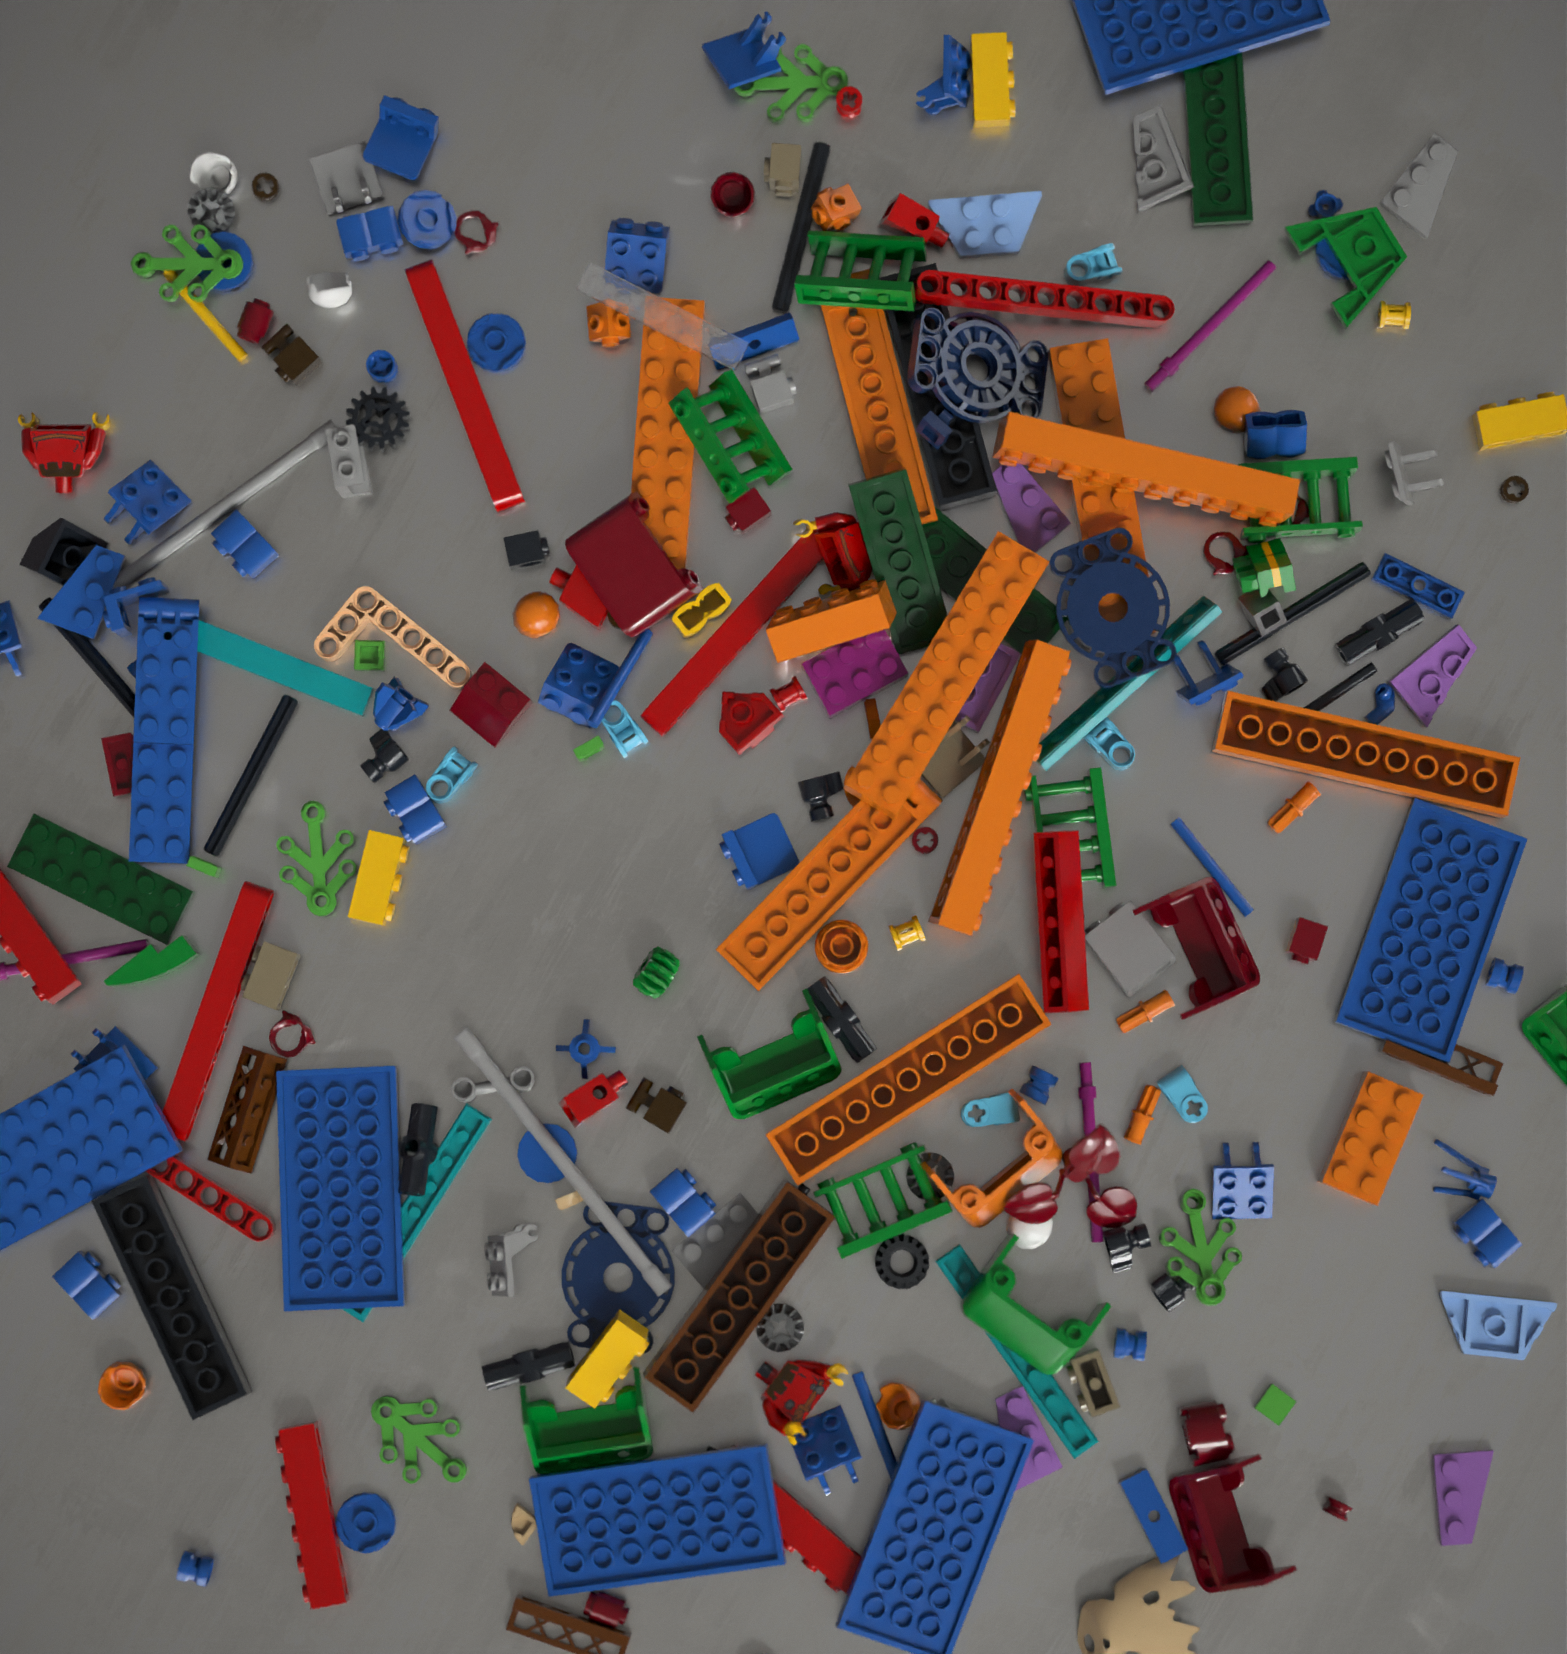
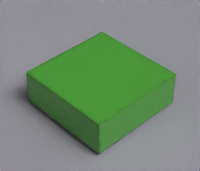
M355 640L354 670L385 671V641Z
M598 735L573 749L578 760L582 762L603 750L605 746Z
M193 855L192 857L190 856L186 865L215 878H219L222 871L220 866Z
M1271 1383L1254 1408L1280 1426L1296 1401Z

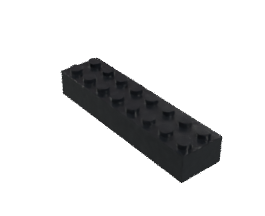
M936 263L912 269L909 282H914L926 270L938 271ZM898 273L880 277V280L897 281ZM921 281L923 290L933 292V286L929 282ZM916 300L914 311L884 310L916 428L930 410L937 417L944 410L954 417L948 425L953 431L938 450L918 433L937 508L944 510L996 496L997 489L979 423L970 422L954 415L943 406L932 389L925 393H917L908 384L907 376L916 316L928 308H936L943 314L945 320L950 318L948 306L925 304ZM925 315V326L930 330H934V319ZM922 343L920 347L922 354L927 358H931V348L929 345ZM918 371L917 379L919 383L927 386V375L922 371ZM964 410V412L977 416L976 412Z
M145 1175L91 1201L192 1421L251 1393L250 1386L153 1176Z

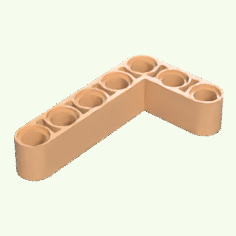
M362 586L356 589L314 641L315 652L323 660L333 662L345 653L368 623L371 622L453 689L462 690L473 676L466 663L369 586ZM365 594L374 596V603L369 608H362L359 605L360 598ZM389 612L395 613L397 615L396 623L391 627L383 626V616ZM345 617H353L355 619V626L350 631L341 630L340 624ZM410 631H417L420 634L419 642L413 646L407 645L405 643L406 634ZM329 639L336 642L335 651L331 654H324L322 652L323 643ZM435 649L441 650L443 652L441 662L438 664L429 663L428 654ZM456 668H462L466 671V677L460 683H454L450 678L452 671Z

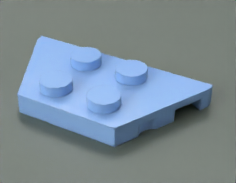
M1041 191L936 199L928 200V207L932 212L940 216L938 222L942 229L950 233L948 238L959 258L1019 254L1042 193Z
M1440 1290L1442 1303L1461 1352L1469 1355L1524 1360L1531 1350V1345L1544 1329L1543 1326L1549 1316L1557 1308V1303Z

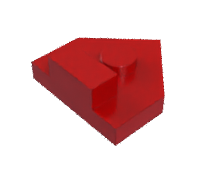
M722 691L719 733L738 755L742 754L749 747L753 749L775 730L773 726L784 717L764 693L752 692L749 694Z

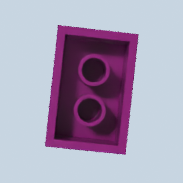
M885 629L837 644L801 664L829 719L907 678L909 674Z

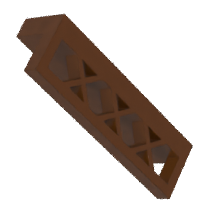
M1382 1040L1378 1052L1487 1096L1495 1095L1498 1087L1496 1081L1504 1064L1458 1044L1455 1045L1454 1051L1462 1053L1467 1064L1459 1069L1388 1040ZM1468 1056L1477 1059V1061L1471 1063ZM1482 1062L1494 1066L1489 1081L1477 1077L1473 1066ZM1469 1069L1470 1074L1463 1070Z
M243 1046L207 1160L231 1169L252 1173L277 1094L276 1071H284L287 1059ZM251 1055H254L256 1059L253 1068L249 1071L248 1064ZM245 1086L246 1091L244 1097L240 1099V1089L241 1087ZM235 1114L237 1119L235 1125L231 1128L230 1121ZM226 1143L227 1151L223 1159L219 1156L222 1146Z
M520 1594L515 1599L506 1627L508 1631L575 1654H597L589 1651L594 1647L598 1654H603L599 1645L604 1642L620 1646L618 1654H625L632 1634L618 1628L614 1629L589 1620V1618ZM518 1611L533 1616L536 1624L527 1629L514 1625ZM548 1622L560 1625L565 1634L555 1639L548 1637L542 1625ZM539 1628L541 1634L532 1630ZM576 1632L586 1634L591 1637L593 1644L585 1648L577 1647L571 1635ZM567 1637L570 1644L560 1640Z

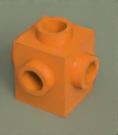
M846 184L836 189L828 187L820 191L811 210L814 221L821 226L823 231L829 232L835 229L836 232H839L849 227L856 220L862 207L850 185Z
M605 300L586 306L589 341L602 342L603 347L618 346L620 340L631 338L628 302Z

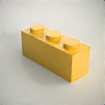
M1007 32L971 34L970 51L974 128L1008 127L1010 117H1015V99H1009V88H1014V71L1008 70V59H1013L1012 41L1007 42Z
M1554 391L1538 394L1537 399L1526 401L1525 397L1511 399L1508 401V405L1497 407L1496 403L1479 406V411L1472 415L1479 450L1567 433L1564 394L1555 396Z
M372 830L368 831L348 913L349 918L386 926L387 921H392L396 905L391 903L394 892H399L403 875L398 874L401 863H406L410 846L405 845L406 839Z
M619 1309L569 1375L565 1389L594 1409L600 1401L605 1403L615 1389L612 1386L618 1378L623 1380L632 1367L630 1362L634 1356L640 1357L648 1347L647 1337L649 1329Z

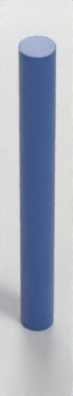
M647 629L637 637L587 721V724L592 728H598L653 635L651 630Z
M1179 817L1170 825L1211 876L1219 883L1220 887L1244 917L1254 911L1253 907Z
M861 1371L853 1374L852 1378L889 1477L892 1479L897 1461L864 1373Z

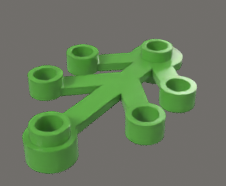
M800 44L794 50L795 60L800 64H807L817 75L806 76L782 54L780 48L778 52L779 57L776 60L781 66V70L788 77H763L750 82L751 87L747 90L742 89L740 86L734 87L737 94L745 97L752 95L755 90L789 89L777 103L771 104L767 109L768 119L773 123H778L783 120L785 111L807 88H818L807 102L800 103L796 109L798 119L807 122L813 118L814 110L828 95L837 96L838 92L848 85V77L846 72L840 67L825 66L812 54L811 48L808 45ZM800 50H806L809 55L803 59L797 53ZM835 77L839 80L837 86H830L828 80ZM807 107L811 113L808 116H802L800 110ZM777 108L781 111V115L773 117L770 114L771 110Z
M167 225L162 231V237L169 244H173L186 258H153L146 252H140L131 260L132 270L142 278L151 277L156 270H184L172 283L161 285L159 295L167 302L177 300L179 293L202 271H212L201 284L193 283L188 288V296L195 302H202L207 298L208 292L223 278L233 279L242 272L244 265L243 259L238 252L231 249L223 250L211 237L210 231L203 225H196L192 228L191 238L196 243L203 244L214 258H202L182 237V232L175 225ZM176 230V236L173 239H169L168 233ZM200 230H204V237L197 239V233ZM141 259H146V265L139 268L138 262ZM227 259H232V265L229 268H224V262ZM168 288H173V294L170 297H166L165 291ZM201 288V295L194 297L195 289Z
M309 801L303 805L301 816L308 823L311 857L295 845V841L289 836L280 837L276 846L279 852L288 854L313 874L314 887L299 877L297 869L289 865L284 866L280 870L279 877L284 883L292 884L307 897V907L313 914L326 916L334 911L337 904L335 894L348 878L353 877L357 873V865L350 859L343 860L339 864V872L327 886L325 873L342 852L353 845L355 838L353 833L348 830L339 831L336 835V842L323 856L320 823L326 817V810L321 803ZM311 807H316L318 810L315 818H310L307 814L308 809ZM347 833L350 835V842L344 845L340 842V837L342 834ZM284 840L291 842V848L287 851L281 848V843ZM346 863L353 865V871L350 874L343 872V866ZM287 869H292L294 872V877L291 880L284 878V872ZM323 895L326 897L327 902L324 906L319 907L316 904V899Z
M1190 1189L1182 1195L1180 1206L1188 1214L1194 1246L1179 1236L1177 1230L1172 1227H1167L1160 1232L1159 1241L1163 1246H1173L1199 1265L1200 1275L1186 1267L1180 1257L1175 1256L1165 1263V1270L1169 1275H1178L1194 1286L1196 1296L1201 1303L1207 1306H1214L1224 1299L1226 1289L1223 1282L1233 1267L1241 1262L1242 1253L1234 1247L1227 1249L1222 1255L1223 1263L1213 1274L1211 1262L1226 1239L1236 1231V1224L1229 1218L1222 1219L1216 1225V1233L1207 1245L1200 1212L1206 1205V1198L1200 1190ZM1187 1199H1193L1196 1202V1207L1190 1208L1187 1205ZM1222 1223L1230 1226L1229 1233H1225L1222 1230ZM1165 1232H1170L1173 1235L1172 1242H1168L1165 1239ZM1229 1252L1236 1255V1262H1231L1228 1259ZM1172 1261L1179 1264V1271L1171 1269L1170 1264ZM1206 1286H1210L1213 1288V1296H1208L1206 1294Z
M383 1396L378 1398L371 1408L372 1418L377 1424L381 1425L383 1448L380 1450V1459L384 1463L390 1464L398 1458V1449L394 1446L395 1427L403 1434L405 1468L402 1472V1477L407 1483H415L421 1477V1470L417 1464L416 1446L443 1468L442 1473L447 1481L452 1483L461 1481L467 1473L466 1463L460 1458L454 1457L450 1459L425 1437L443 1434L447 1437H454L460 1432V1423L456 1419L451 1418L445 1422L411 1425L402 1416L421 1414L423 1417L430 1418L437 1413V1403L432 1399H425L420 1403L399 1404L395 1398ZM425 1403H431L434 1406V1411L431 1414L423 1411ZM383 1406L391 1408L392 1412L389 1417L382 1416L381 1408ZM452 1422L456 1425L457 1430L455 1433H448L446 1431L447 1423ZM385 1449H392L394 1451L393 1459L388 1460L384 1457ZM451 1465L458 1466L460 1470L459 1475H450L449 1467ZM413 1468L417 1471L415 1479L407 1477L406 1472L408 1469Z

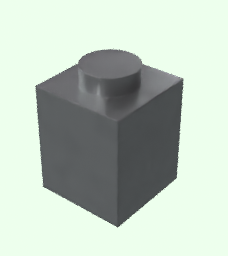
M1269 589L1267 595L1262 598L1258 590L1246 592L1238 597L1247 620L1261 636L1287 622L1279 601Z

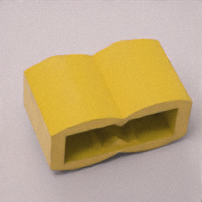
M720 583L711 584L699 593L695 601L682 605L674 613L672 623L684 638L691 637L705 626L707 620L714 619L723 614L729 607L732 599Z

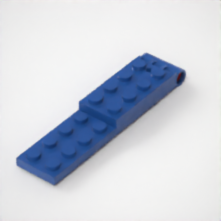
M139 597L129 862L187 864L189 861L199 599ZM165 633L172 634L170 640L164 639L163 636Z

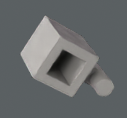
M778 354L744 364L747 376L758 372L760 375L759 379L750 381L760 414L793 404L792 395L797 394L792 377L786 378L784 371L775 374L771 372L770 368L781 365Z

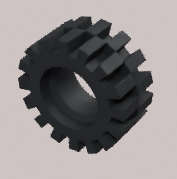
M900 1234L887 1239L881 1244L876 1252L875 1266L879 1277L887 1285L895 1289H909L918 1285L927 1275L929 1256L926 1248L919 1240L912 1236ZM899 1250L910 1252L914 1258L912 1269L904 1274L895 1272L890 1265L891 1256Z

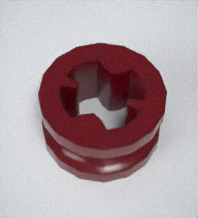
M920 827L912 836V846L921 854L931 853L938 845V834L930 827ZM920 833L923 835L930 833L933 839L930 841L933 842V845L930 848L926 845L922 848L919 847L917 842L920 839H917V836Z
M1328 1496L1329 1504L1323 1507L1322 1510L1347 1522V1513L1349 1511L1352 1512L1353 1508Z

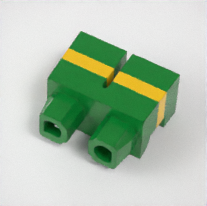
M1281 538L1247 546L1246 556L1232 559L1236 578H1239L1242 593L1258 590L1262 598L1267 595L1268 589L1272 587L1282 586L1284 593L1296 590L1292 563Z

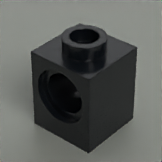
M538 530L503 538L511 570L546 563L545 555L550 554L547 538H541Z

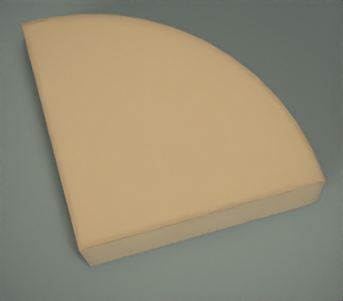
M575 1191L555 1201L558 1209L563 1210L584 1200Z
M517 1503L512 1512L511 1525L515 1538L521 1545H524L537 1528L535 1515Z

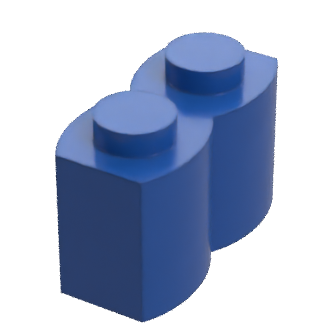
M393 206L382 207L336 220L346 259L352 258L353 261H362L369 258V254L375 251H381V254H389L397 251L398 246L403 245Z
M1304 411L1253 412L1245 415L1244 447L1246 456L1256 459H1264L1274 455L1290 458L1306 453L1307 421Z
M237 509L211 532V535L215 538L212 544L223 556L229 553L236 560L231 565L243 577L249 574L254 579L279 556Z
M415 774L384 792L388 798L384 801V804L392 817L395 815L399 816L403 823L399 826V829L407 842L413 840L418 845L447 827L424 786Z
M676 1168L649 1192L686 1236L689 1237L716 1214L712 1209L716 1204L706 1192L700 1195L693 1187L697 1181L686 1168L682 1172Z
M1479 1199L1453 1221L1457 1227L1453 1230L1454 1233L1464 1244L1467 1242L1472 1244L1476 1249L1473 1255L1483 1267L1489 1265L1491 1268H1496L1522 1246L1516 1236L1483 1199Z
M78 1251L52 1277L73 1298L79 1307L94 1320L122 1295L118 1290L121 1284L110 1273L105 1276L100 1271L98 1266L101 1263L91 1252L88 1251L85 1254L82 1251Z

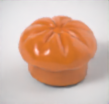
M835 920L826 924L819 931L815 940V953L819 962L826 969L835 973H848L857 969L866 959L868 940L861 927L854 922Z

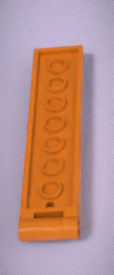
M870 269L852 273L851 278L868 279ZM821 305L865 478H871L906 467L922 525L938 521L884 310ZM856 311L857 314L855 316H851L850 312Z
M920 778L895 820L860 800L716 950L749 983L760 991L933 813L943 800Z

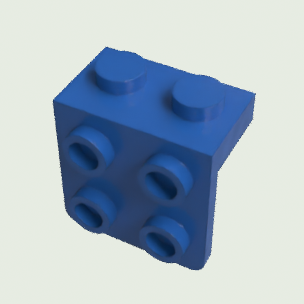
M384 95L379 106V120L363 152V160L410 180H415L438 135L439 116H436L426 108L418 109L408 105L401 98H391Z
M629 218L611 220L607 236L604 285L612 289L660 293L663 288L666 247L669 240L670 227L663 226L662 223L656 221L642 224L634 223Z
M155 577L139 581V586L127 589V586H120L109 590L110 595L103 597L107 609L102 612L106 627L110 628L112 632H115L121 638L133 635L125 606L138 603L139 597H158L168 594V586L162 580L156 581Z
M568 643L546 678L538 703L551 711H556L570 718L577 724H582L591 729L587 721L618 671L619 666L574 643Z
M771 813L735 831L730 830L721 834L724 841L719 843L723 854L726 860L732 857L737 867L732 870V873L738 885H745L747 891L794 869L799 864V859L778 815L775 813Z

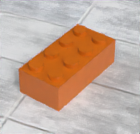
M871 579L859 584L860 588L849 591L848 588H843L831 593L832 597L821 600L820 597H814L803 602L804 606L793 609L791 605L778 609L776 615L771 618L766 628L777 663L890 628L897 612L886 581L877 582L876 579Z
M1364 1071L1317 1182L1371 1205L1378 1206L1424 1095L1374 1073Z

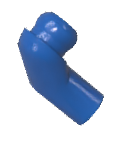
M1386 683L1379 684L1375 689L1376 708L1365 716L1368 723L1378 725L1393 713L1395 709L1394 690Z

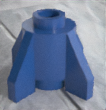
M394 676L389 684L382 682L375 691L374 722L385 731H389V729L396 731L401 725L421 716L429 705L427 702L414 698L409 691L403 688L399 678Z
M584 1019L582 1034L575 1036L570 1045H556V1051L570 1052L571 1057L581 1064L582 1079H588L589 1064L596 1061L600 1053H616V1047L600 1046L599 1041L590 1035V1019ZM583 1043H587L590 1046L589 1053L585 1055L579 1052V1046H582Z

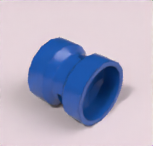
M377 350L368 356L366 368L375 382L388 384L396 378L398 366L394 357L389 352Z
M1494 957L1487 973L1485 985L1492 988L1499 986L1504 988L1505 992L1516 994L1523 977L1524 966L1518 964L1508 965L1504 960Z
M1032 1065L1028 1073L1030 1080L1022 1085L1019 1092L1046 1105L1049 1099V1088L1055 1087L1059 1078Z
M1116 1328L1113 1358L1123 1359L1125 1356L1131 1355L1134 1360L1144 1361L1147 1332L1137 1330L1132 1335L1126 1329Z
M185 1550L179 1563L176 1579L183 1582L188 1580L195 1581L198 1586L207 1587L214 1565V1558L209 1556L197 1557L194 1552Z

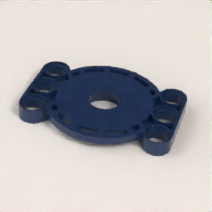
M928 308L919 313L914 321L907 380L910 388L917 393H925L932 389L945 408L954 415L970 422H994L1005 417L1009 412L1024 415L1021 410L1022 403H1027L1031 407V417L1039 418L1043 407L1048 350L1039 340L1030 341L1021 347L1016 337L1006 326L986 314L976 312L959 313L945 320L939 310ZM925 315L934 319V330H930L925 326ZM959 319L967 320L966 322H963L961 324L954 322ZM922 343L929 345L931 348V358H927L922 354L920 348ZM1029 348H1033L1038 352V362H1034L1029 358ZM971 354L982 357L986 362L988 373L983 381L976 380L967 369L966 359ZM918 371H922L927 375V386L919 383L917 379ZM1026 375L1034 379L1036 385L1034 390L1026 386ZM995 409H998L1000 412L998 415L988 416V413ZM964 410L978 413V416L971 415L967 412H964Z
M1114 528L1054 552L1049 562L1051 572L1057 577L1065 578L1056 599V616L1059 628L1066 641L1076 652L1089 660L1099 662L1093 671V680L1096 685L1105 689L1164 668L1173 662L1177 653L1176 647L1171 641L1161 638L1166 630L1170 616V600L1166 585L1159 573L1148 562L1128 553L1132 547L1133 540L1129 531L1124 528ZM1122 534L1127 539L1126 548L1115 550L1110 544V539L1113 535ZM1095 545L1099 549V557L1094 561L1086 560L1082 554L1085 546ZM1065 555L1070 558L1072 565L1068 571L1062 572L1056 569L1054 562L1058 556ZM1123 558L1130 559L1129 564L1121 561ZM1136 562L1145 567L1152 576L1148 578L1141 570L1134 567ZM1069 579L1075 580L1073 586L1067 584ZM1156 580L1162 590L1164 599H1158L1157 591L1153 585V582ZM1065 590L1069 595L1066 601V609L1061 610V599ZM1107 594H1119L1127 602V614L1120 621H1107L1099 613V601ZM1165 606L1164 620L1162 625L1157 623L1159 607ZM1062 617H1067L1069 627L1073 632L1071 635L1068 634ZM1153 630L1159 632L1156 637L1150 636ZM1078 639L1084 646L1091 649L1090 653L1081 649L1074 640ZM1158 645L1169 647L1171 656L1167 661H1159L1154 656V649ZM1097 652L1104 654L1102 658L1095 655ZM1133 655L1140 657L1143 661V668L1138 672L1130 671L1126 666L1128 657ZM1104 666L1111 667L1115 671V679L1109 683L1102 682L1098 677L1100 668Z
M604 1201L617 1219L619 1212L623 1209H629L634 1213V1223L626 1226L625 1229L651 1262L657 1265L664 1276L665 1274H670L672 1286L669 1288L668 1294L663 1293L658 1297L642 1277L639 1269L601 1222L595 1223L590 1220L588 1216L590 1207L588 1205L585 1206L583 1218L592 1228L583 1232L573 1242L565 1256L562 1267V1289L565 1300L572 1312L579 1318L572 1322L567 1330V1338L574 1346L591 1348L619 1309L637 1322H639L638 1319L644 1316L647 1321L642 1325L645 1327L652 1324L666 1309L675 1286V1269L668 1249L658 1237V1235L668 1229L670 1223L669 1216L664 1210ZM653 1213H659L665 1219V1224L660 1230H652L647 1224L648 1217ZM594 1231L600 1234L595 1238H592L590 1235ZM585 1238L588 1243L581 1249L578 1256L572 1255L576 1246ZM653 1238L657 1244L652 1246L648 1240ZM658 1250H663L667 1257L669 1268L663 1267L662 1259L657 1252ZM572 1261L574 1262L572 1280L566 1281L568 1263ZM613 1263L627 1265L633 1274L631 1286L623 1292L611 1291L604 1283V1272ZM567 1287H573L579 1302L576 1307L569 1296ZM659 1298L665 1300L660 1310L652 1317L649 1311L657 1304ZM584 1309L588 1315L583 1316L579 1311ZM582 1324L588 1328L589 1337L587 1340L579 1342L573 1338L572 1330L576 1325ZM650 1331L648 1332L649 1345L643 1354L649 1352L654 1343V1338Z

